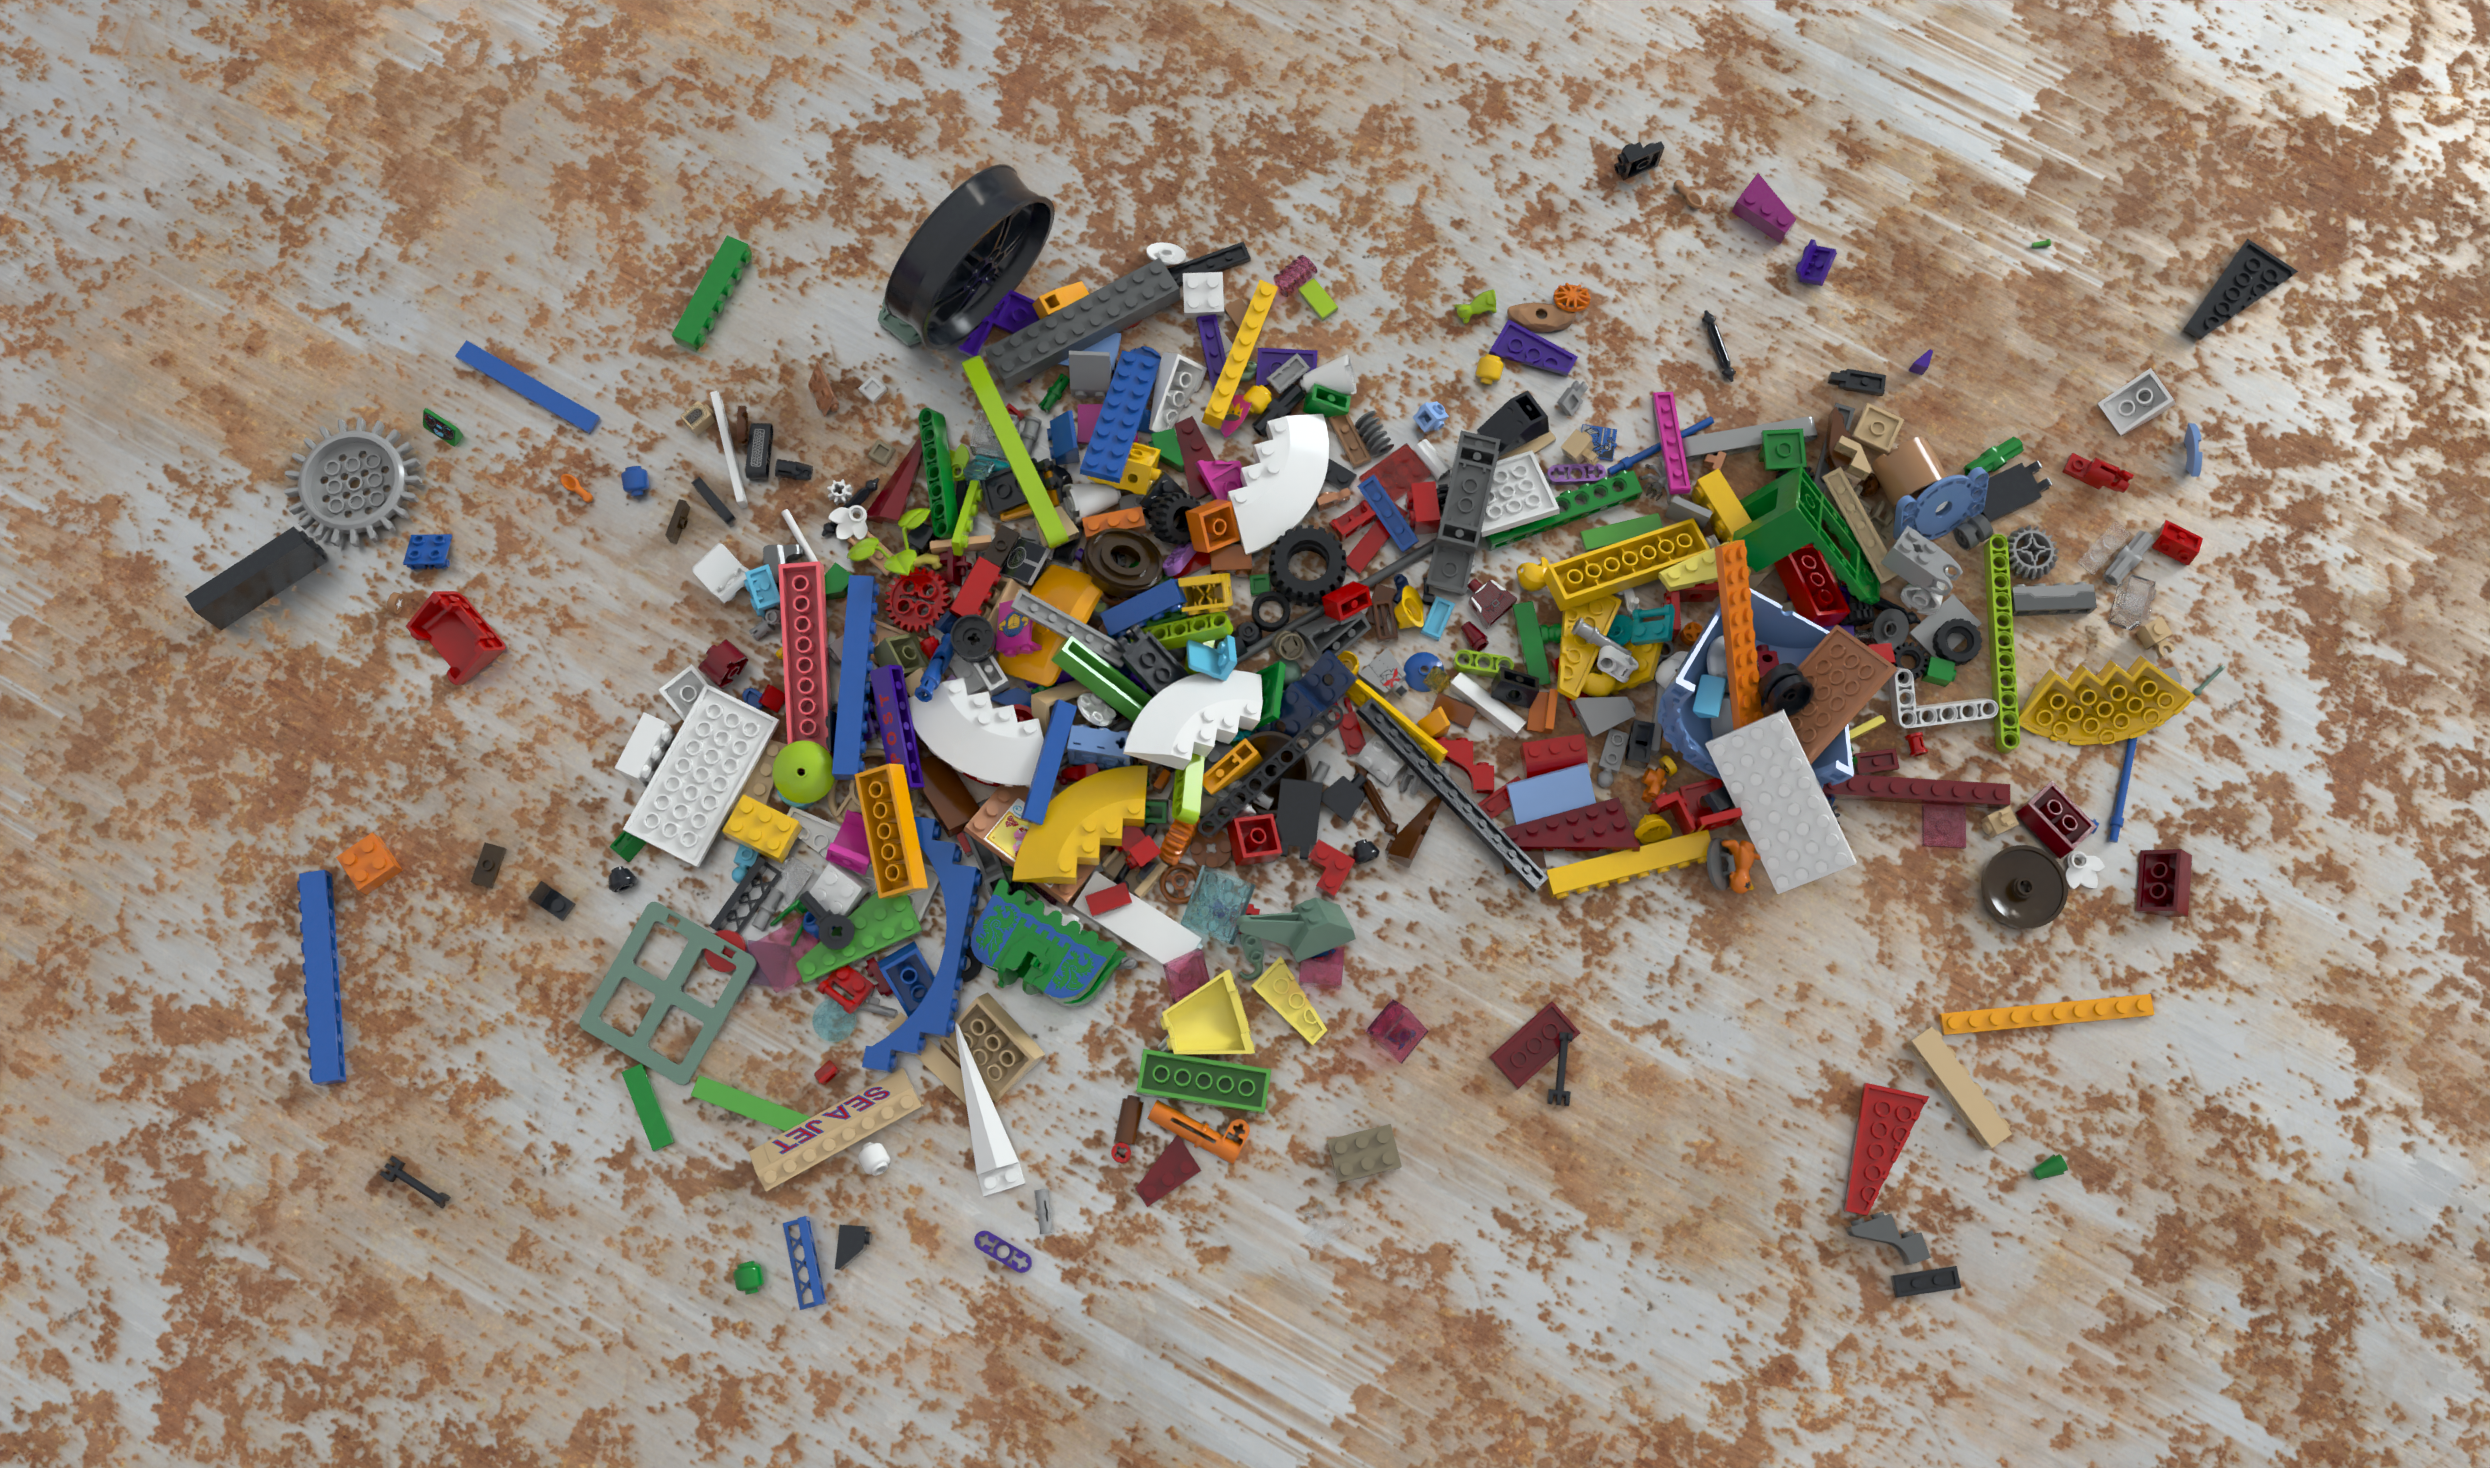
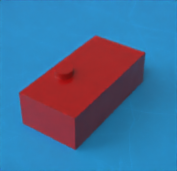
M1807 544L1774 563L1798 615L1820 627L1838 625L1851 612L1821 551H1817L1813 544Z

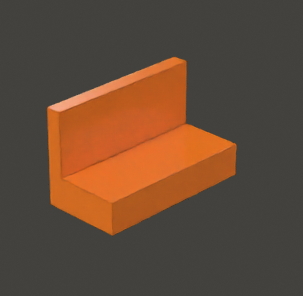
M1550 688L1548 693L1539 691L1529 709L1526 731L1545 734L1552 733L1558 697L1557 689Z

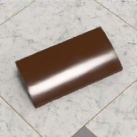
M936 755L920 760L925 787L917 790L950 838L964 830V827L979 811L980 807L956 771L941 762Z

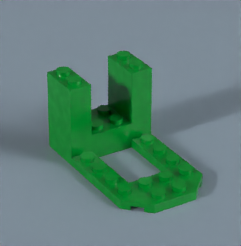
M1801 465L1739 500L1752 522L1735 531L1733 541L1745 540L1747 565L1752 567L1755 572L1764 569L1812 542L1814 548L1817 551H1821L1824 555L1826 563L1829 566L1832 565L1836 570L1838 578L1841 581L1844 580L1848 585V590L1853 596L1855 595L1859 601L1871 605L1880 601V581L1875 572L1872 571L1871 565L1852 530ZM1822 519L1827 523L1829 531L1832 534H1836L1840 545L1844 549L1847 548L1850 552V563L1822 529Z

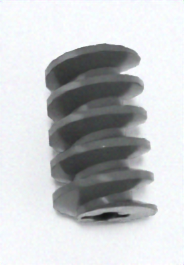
M1375 410L1364 414L1355 423L1356 429L1359 430L1363 442L1366 443V447L1370 450L1369 453L1373 457L1384 455L1394 447V444L1387 445L1391 441L1390 437L1383 438L1387 435V431L1380 432L1384 427L1383 424L1376 425L1380 418H1373L1376 415Z

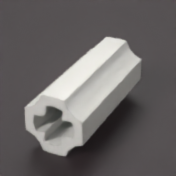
M1427 439L1422 440L1413 448L1415 455L1437 481L1442 480L1451 472L1450 466Z

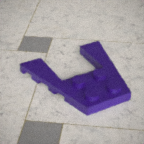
M1010 289L994 307L990 315L986 316L980 326L975 331L973 330L968 339L958 347V352L969 357L979 355L993 326L1014 334L1039 321L1040 318L1032 306L1035 300ZM1032 378L1026 380L1025 382L1031 383Z

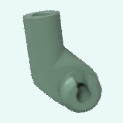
M1249 361L1240 381L1247 382L1257 374L1256 362Z

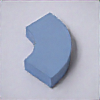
M2188 423L2184 439L2187 450L2186 469L2192 477H2199L2203 452H2199V441H2202L2201 434L2195 423Z

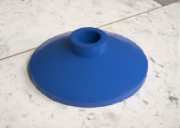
M1416 653L1404 665L1405 681L1416 691L1430 692L1436 689L1443 681L1444 666L1440 659L1431 653ZM1426 667L1428 669V672L1423 673L1421 671V668Z

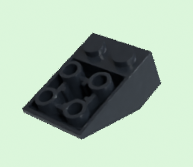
M1527 390L1506 402L1477 429V433L1501 439L1498 449V457L1548 433L1549 423L1548 416Z

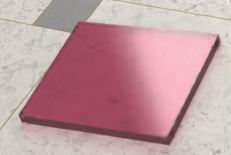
M805 915L748 946L776 993L802 979L796 963L820 942L819 939L814 938L803 929L795 946H791Z

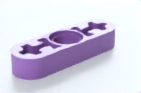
M1598 463L1595 466L1592 464H1564L1551 466L1547 474L1551 479L1552 485L1595 484L1599 479L1605 477L1606 470L1604 466ZM1578 470L1581 472L1582 477L1574 479L1570 472ZM1594 470H1597V473H1601L1598 478L1592 474ZM1554 471H1557L1558 479H1555V476H1553Z
M1188 542L1185 545L1178 544L1164 561L1162 568L1166 576H1174L1180 573L1197 551H1194L1192 542Z

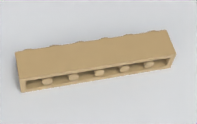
M1929 1027L1906 1043L1985 1150L1992 1149L2012 1134L2009 1130L2008 1122L2004 1118L1999 1117L1996 1113L1995 1105L1984 1097L1981 1086L1973 1082L1969 1076L1968 1069L1958 1062L1956 1053L1951 1047L1946 1046L1943 1042L1942 1034L1937 1029Z

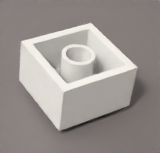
M1223 272L1183 273L1184 317L1195 318L1214 314L1217 317H1223Z
M831 862L825 868L810 893L826 911L830 909L834 914L848 917L854 912L871 885L852 870Z

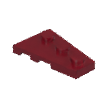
M1177 1135L1135 1189L1145 1205L1149 1207L1202 1170L1181 1138Z

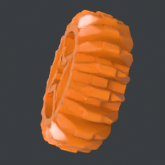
M1200 817L1194 825L1174 820L1160 847V859L1173 866L1181 861L1197 833Z

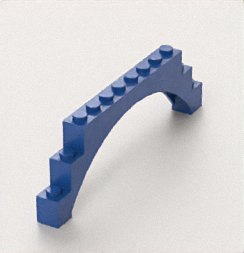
M914 816L919 845L932 863L944 895L946 908L944 952L934 981L913 1014L889 1036L873 1046H866L862 1067L868 1070L892 1073L898 1061L896 1052L921 1056L922 1051L926 1047L925 1035L950 1038V1034L955 1029V1020L953 1018L954 1013L959 1008L958 991H961L963 987L961 975L962 970H965L967 965L965 954L966 949H969L971 944L969 933L970 928H973L975 923L973 911L974 907L978 905L979 895L977 890L978 886L982 884L983 876L977 867L957 864L962 858V850H960L959 845L952 842L937 841V838L941 836L942 827L936 819Z

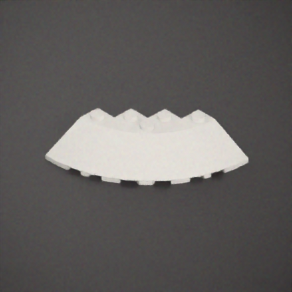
M1323 414L1284 416L1267 421L1266 433L1269 441L1254 444L1253 456L1256 464L1241 468L1240 479L1243 488L1229 491L1227 500L1232 501L1240 541L1245 555L1268 547L1280 535L1284 537L1285 531L1295 528L1304 519L1312 505H1314L1323 486L1329 461V438Z
M1233 670L1227 680L1224 681L1201 672L1172 683L1154 696L1142 709L1128 734L1123 754L1184 770L1189 764L1192 753L1207 757L1214 748L1215 740L1229 744L1237 735L1238 727L1252 731L1259 723L1263 703L1261 675Z
M964 678L940 683L938 688L933 691L932 700L928 702L920 701L915 695L908 698L913 727L917 735L939 759L941 758L950 764L953 769L977 777V780L993 784L995 782L1005 784L1008 787H1013V785H1026V787H1030L1044 741L1038 718L1018 722L1014 705L993 709L988 691L972 695L967 694Z

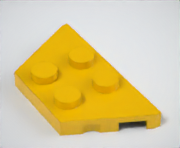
M1630 640L1622 647L1632 652L1631 657L1638 662L1639 667L1637 670L1632 671L1627 682H1620L1616 679V684L1611 694L1616 695L1619 694L1618 691L1626 687L1631 689L1640 683L1653 680L1664 642L1635 646Z

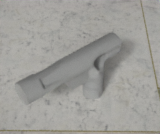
M873 991L857 1008L895 1018L897 1013L896 1009L880 1006V1000L872 997ZM865 1002L868 1004L867 1008L862 1007Z

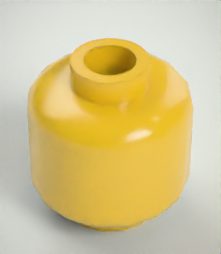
M1485 354V357L1479 358L1475 374L1481 379V383L1492 385V382H1498L1501 379L1504 364L1500 361V357Z
M1263 385L1252 386L1243 397L1246 402H1252L1248 411L1250 415H1253V413L1257 415L1263 414L1268 404L1272 401L1271 392Z

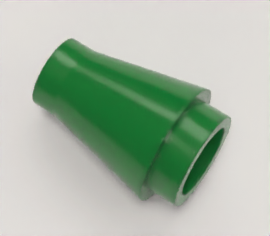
M2053 1154L2040 1165L2033 1168V1172L2038 1180L2063 1175L2068 1170L2066 1162L2060 1154L2056 1156Z

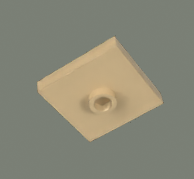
M1867 403L1851 436L1852 440L1887 455L1892 448L1904 419Z

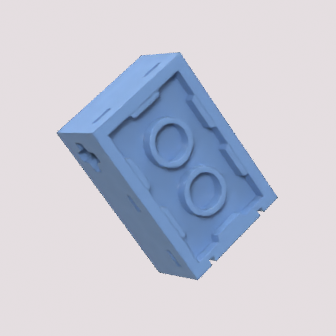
M1084 724L1072 725L1067 742L1069 764L1081 766L1094 763L1099 769L1105 770L1133 766L1134 757L1123 754L1129 732H1113L1107 728L1094 729Z

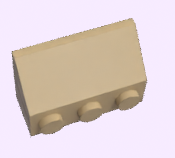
M1001 577L996 586L992 585L989 590L992 593L986 604L982 602L979 608L982 610L980 616L990 622L996 637L999 603L1014 600L1020 589L1029 592L1012 578Z
M1073 680L1032 694V715L1034 719H1039L1043 738H1045L1057 699L1077 706L1072 725H1094L1081 714L1077 704L1080 695L1083 693L1093 694V692L1078 680Z

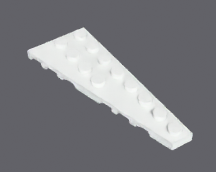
M791 806L787 816L798 820L803 827L798 838L826 859L827 850L831 842H834L840 827ZM872 861L865 875L853 871L871 885L868 890L871 895L877 892ZM925 863L923 865L928 888L907 894L920 924L940 883L934 867Z

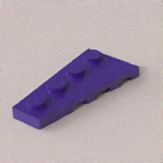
M1509 319L1489 351L1490 355L1568 376L1578 359V356Z

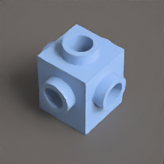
M1436 401L1432 403L1426 402L1420 406L1413 419L1425 433L1440 430L1445 425L1444 421L1449 416L1445 412V408Z

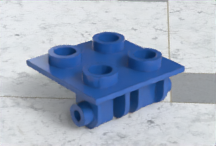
M452 534L411 535L403 565H407V568L412 570H426L428 567L429 569L434 567L435 569H446V567L450 566V561L446 557Z

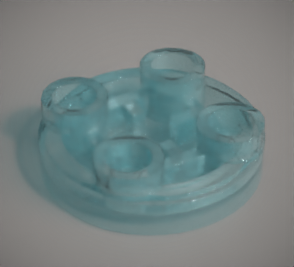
M828 999L815 1009L812 1023L815 1032L821 1038L836 1043L851 1035L857 1023L855 1011L852 1014H848L844 1011L843 1006L833 999Z

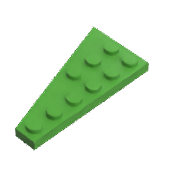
M878 891L875 892L847 917L854 925L855 932L853 940L848 946L843 949L832 950L824 946L820 941L796 963L805 984L841 967L923 932L908 895L879 899ZM834 929L831 935L833 937L836 935L841 937V929Z

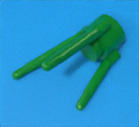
M798 897L793 904L770 923V926L777 924L793 910L800 915L806 914L808 910L799 901ZM803 921L791 943L792 947L795 946L804 929Z

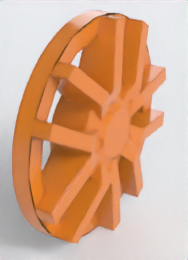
M1565 283L1563 286L1559 285L1555 290L1553 300L1563 310L1578 312L1589 306L1591 297L1587 292L1588 289H1583L1580 284L1576 286Z

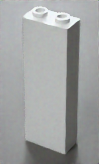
M1095 871L1073 904V910L1178 977L1182 973L1186 974L1192 965L1190 960L1194 955L1197 957L1203 948V945H1201L1202 938L1130 892L1131 904L1092 917L1085 896L1117 885Z

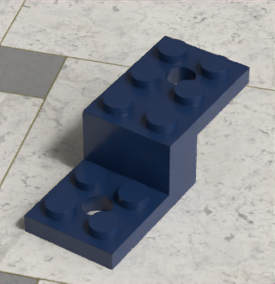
M1327 650L1301 680L1291 683L1283 692L1279 719L1255 730L1258 733L1264 731L1281 732L1277 728V723L1282 721L1285 724V730L1281 733L1294 738L1326 708L1335 705L1358 678L1330 650ZM1326 674L1332 675L1334 680L1332 685H1328L1325 682Z

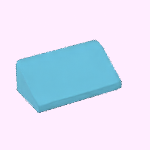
M1706 674L1701 675L1693 706V712L1699 718H1718L1727 683L1726 678Z

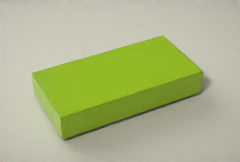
M1314 278L1298 289L1300 295L1322 321L1338 310V306Z

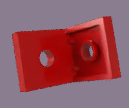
M1718 582L1711 584L1699 583L1695 584V587L1671 592L1666 589V593L1663 594L1664 603H1661V607L1673 604L1675 608L1672 641L1675 640L1681 630L1680 602H1713L1719 593Z
M1718 778L1678 788L1680 795H1683L1687 802L1686 808L1689 814H1692L1696 820L1697 825L1693 833L1704 830L1710 832L1721 827L1733 826L1743 816L1741 807L1731 810L1728 808L1714 814L1710 807L1705 808L1701 806L1700 798L1723 787L1721 780Z

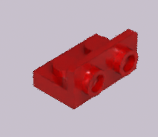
M2165 520L2152 548L2185 565H2190L2200 551L2203 538Z

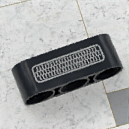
M751 423L745 468L747 479L767 480L769 477L773 442V424Z

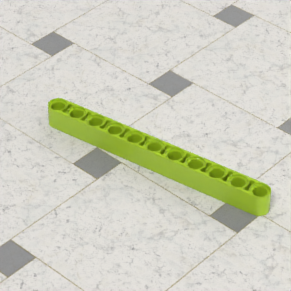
M977 355L961 362L963 370L1049 548L1052 549L1069 541L1063 524L981 356Z
M1994 534L1985 543L1983 548L1992 699L1999 707L1997 715L1994 716L1995 746L1999 752L2007 754L2020 744L2008 541L2004 535ZM1992 543H1996L1999 549L1995 548ZM1993 562H1997L2000 568L1995 567ZM1994 581H1998L2002 588L1997 587ZM1996 600L2000 601L2003 607H1999L1996 604ZM1997 620L2002 621L2004 627L1998 625ZM1998 639L2002 640L2005 646H2001ZM1999 659L2004 660L2006 666L2001 665ZM2000 679L2006 680L2008 686H2004ZM2002 698L2008 701L2009 706L2002 703ZM2003 718L2010 722V726L2004 724ZM2004 738L2010 740L2011 746L2005 744Z
M1215 640L1201 644L1214 648ZM1186 651L1185 670L1187 671V673L1190 676L1197 673H1201L1196 672L1188 667V657ZM1192 753L1191 761L1184 770L1176 768L1172 803V818L1190 825H1194L1200 815L1205 761L1204 756Z

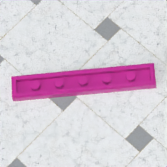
M1653 392L1652 399L1669 494H1690L1691 487L1673 392Z

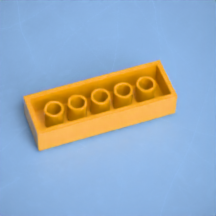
M886 764L854 774L879 899L896 898L927 889L928 884L904 765Z

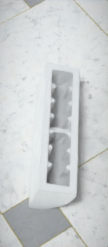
M1460 672L1451 682L1450 691L1467 704L1476 707V711L1511 738L1515 739L1527 724L1524 719L1498 699L1492 698L1489 692L1463 672Z

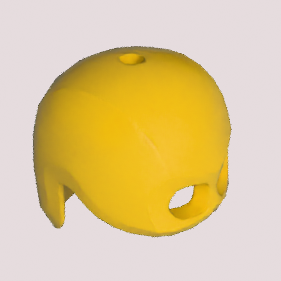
M1541 557L1539 565L1527 562L1522 563L1516 569L1518 582L1524 590L1535 592L1547 586L1543 576L1549 562L1545 557Z
M1596 663L1581 691L1592 697H1607L1615 687L1616 678L1601 671Z

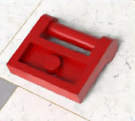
M847 965L833 971L826 980H823L818 985L817 990L822 994H827L843 1006L844 1011L852 1014L876 987L872 982ZM836 984L851 995L853 999L849 1001L831 987Z

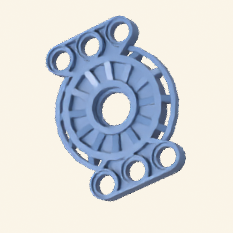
M1976 467L1970 471L1968 476L1952 475L1935 482L1917 500L1911 495L1902 497L1896 505L1893 538L1896 540L1904 529L1909 526L1926 539L1933 540L1954 530L1968 515L1974 517L1977 514H1981L1985 507L1989 474L1982 467ZM1948 501L1943 509L1935 513L1939 505Z

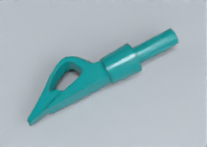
M1255 729L1237 732L1233 741H1242L1255 734Z

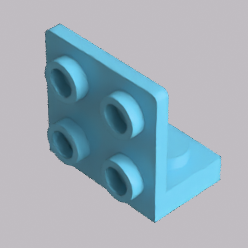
M769 564L745 572L747 579L744 580L747 591L750 593V600L758 617H765V609L780 604V594Z
M1227 635L1224 641L1218 644L1217 649L1190 639L1186 643L1189 668L1196 672L1208 674L1216 679L1227 680L1237 664L1235 637Z

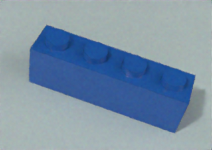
M1170 579L1100 613L1109 636H1117L1119 638L1127 636L1126 632L1135 623L1140 628L1147 626L1146 622L1152 619L1153 621L1160 620L1165 617L1164 613L1170 610L1171 613L1183 608L1182 605L1188 601L1182 587H1179L1178 579Z

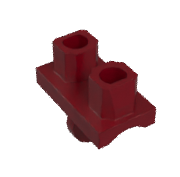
M951 546L948 547V551L939 554L940 564L943 566L947 565V571H940L939 575L942 577L941 580L958 588L962 587V577L966 576L967 570L972 569V564L966 562V556L954 555Z

